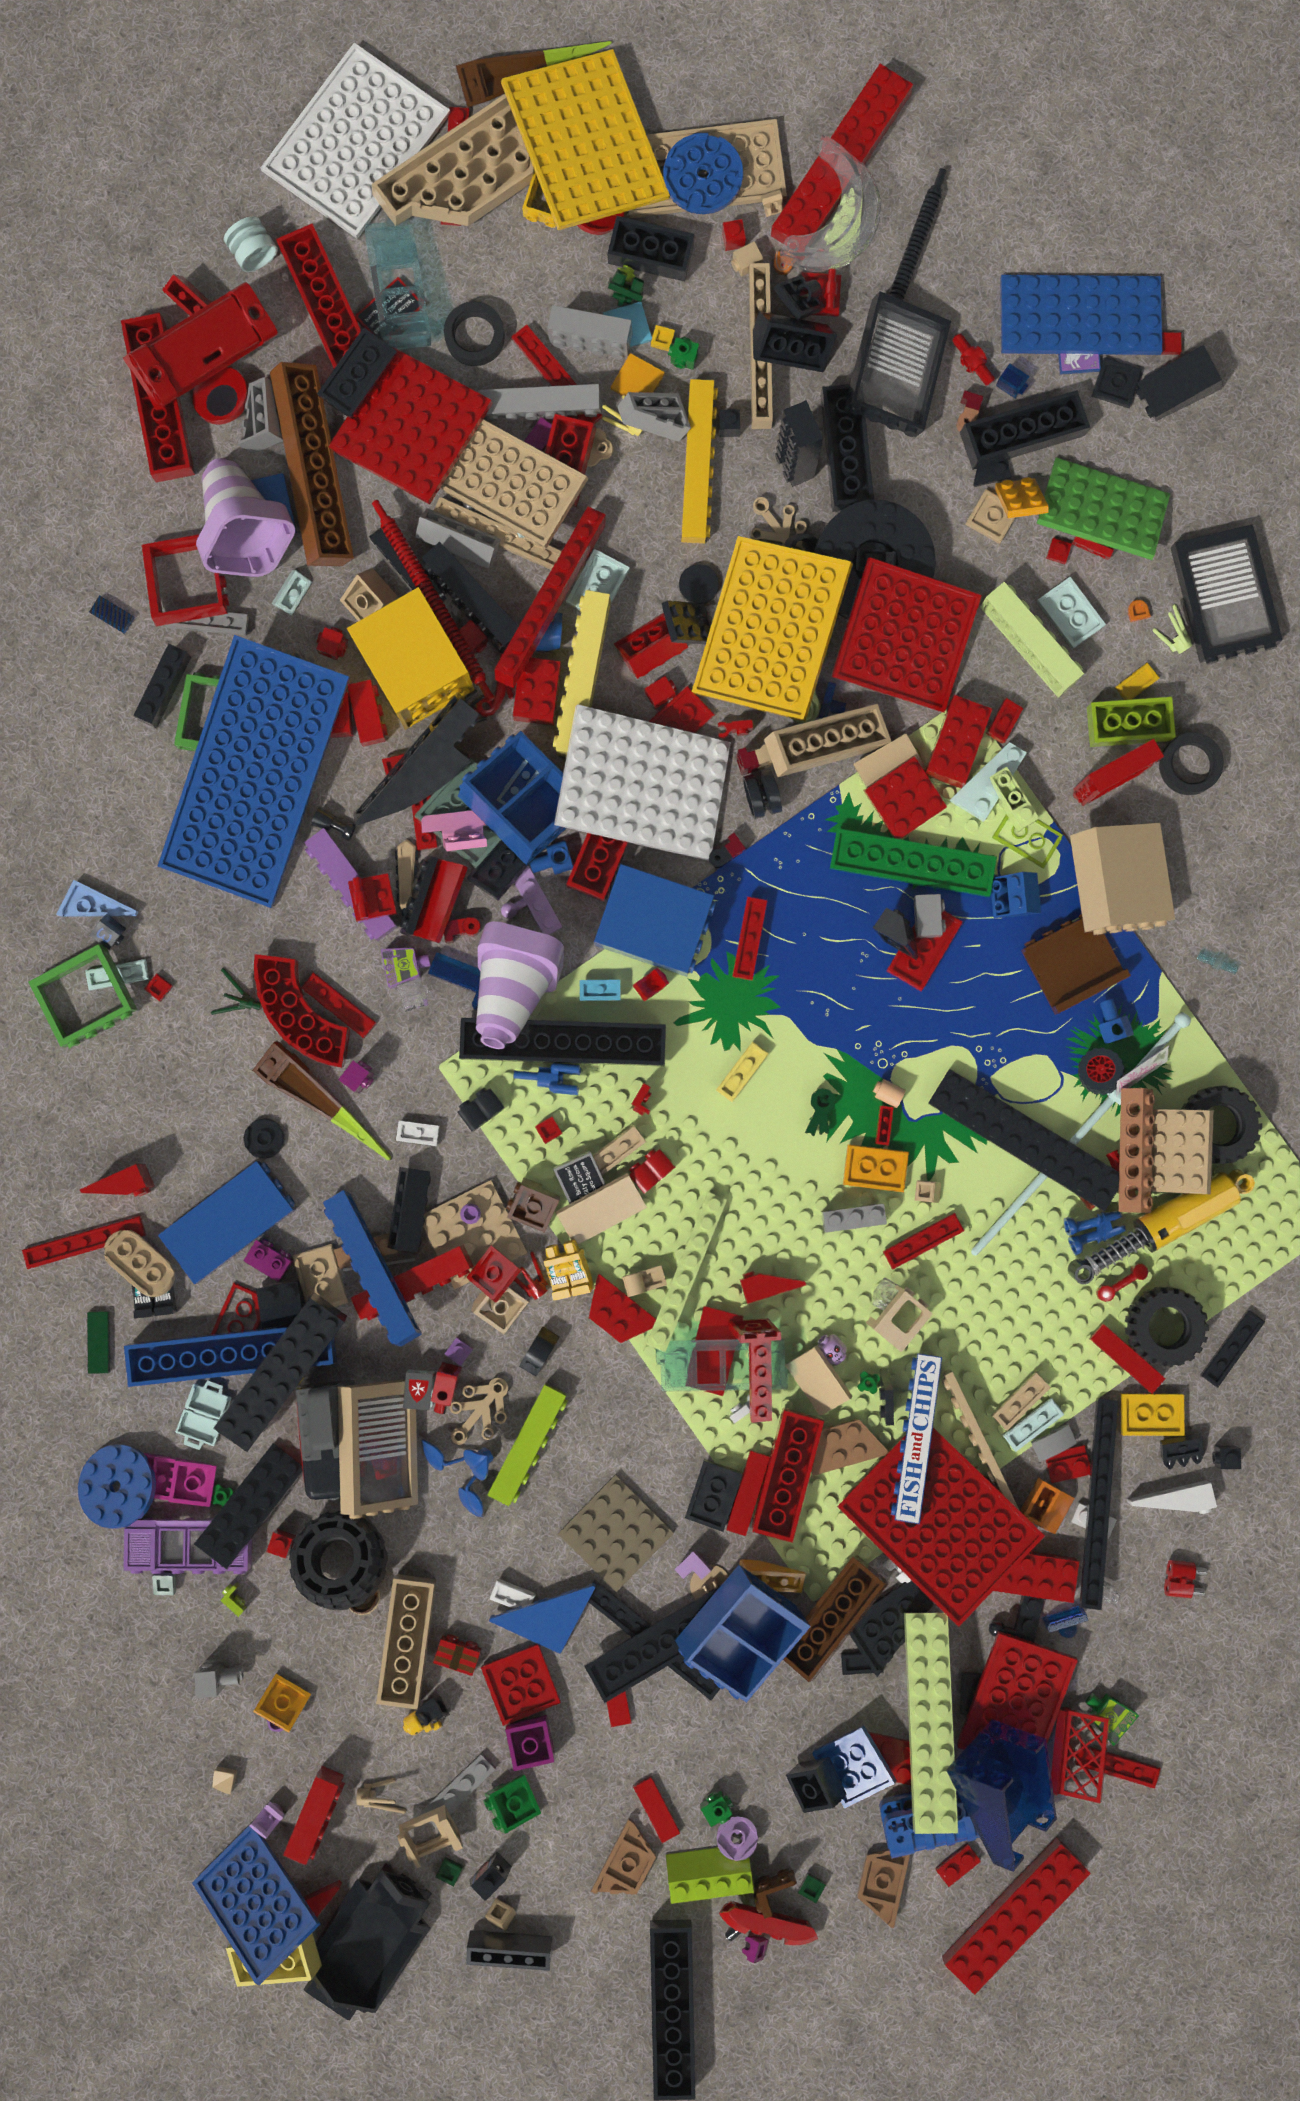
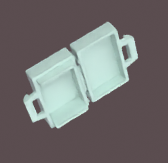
M208 1380L204 1386L192 1385L185 1404L186 1409L183 1410L175 1431L185 1436L184 1445L200 1450L204 1443L211 1446L216 1444L219 1432L213 1428L218 1421L217 1419L221 1417L232 1400L231 1396L222 1393V1385ZM208 1385L218 1388L219 1392L207 1388ZM188 1438L200 1441L199 1445L188 1441Z

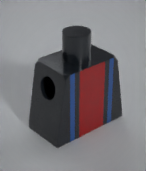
M496 1852L469 1880L470 1886L486 1901L506 1881L512 1866Z

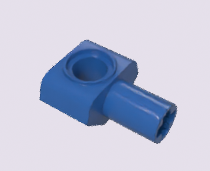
M565 840L548 845L546 847L548 854L534 858L530 863L533 873L553 868L556 875L573 869V862ZM564 853L565 860L556 862V854Z
M1113 999L1099 1003L1106 1023L1099 1025L1105 1044L1134 1035L1128 1016L1119 1018ZM1114 1024L1120 1027L1119 1035H1115L1112 1032Z

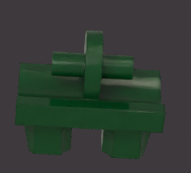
M617 269L613 278L610 277L608 281V289L614 291L612 297L618 299L617 306L621 307L623 302L631 304L632 299L641 302L644 280L634 277L632 284L628 285L624 283L627 273Z

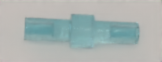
M1201 952L1197 956V960L1211 965V968L1222 969L1232 974H1236L1238 970L1237 966L1224 962V959L1217 956L1211 957Z

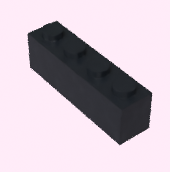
M168 643L133 715L139 721L157 729L191 659L187 651Z
M399 1167L387 1248L419 1252V1247L422 1243L421 1231L425 1223L424 1211L428 1202L427 1191L431 1182L430 1171Z
M470 1930L467 1943L466 1965L550 1971L553 1936Z

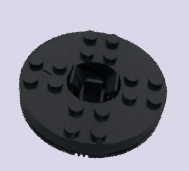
M886 500L861 501L841 510L821 531L813 552L853 563L838 614L847 620L850 618L868 558H873L932 579L935 574V549L928 530L910 510Z

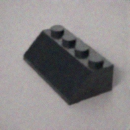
M759 311L753 328V358L757 361L823 372L837 334L828 324L802 319L797 321L796 318Z

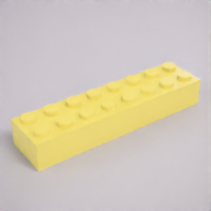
M586 590L585 596L581 595L580 598L581 616L577 615L575 625L578 634L573 636L572 647L574 655H570L568 662L570 676L566 675L564 683L567 693L566 696L562 695L560 707H562L563 714L559 715L557 720L559 735H555L553 742L554 750L561 757H567L575 706L578 704L592 707L611 606L610 594Z

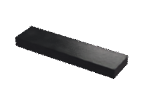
M1247 1309L1200 1376L1218 1388L1265 1321Z

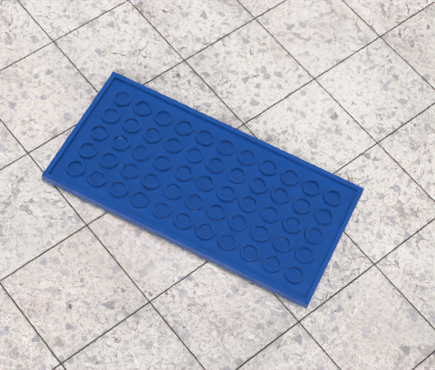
M234 635L158 867L273 908L351 677Z

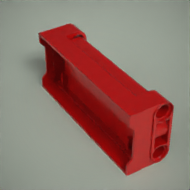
M244 282L123 357V360L133 371L157 411L278 335V331L251 286ZM150 370L157 373L158 380L151 378Z

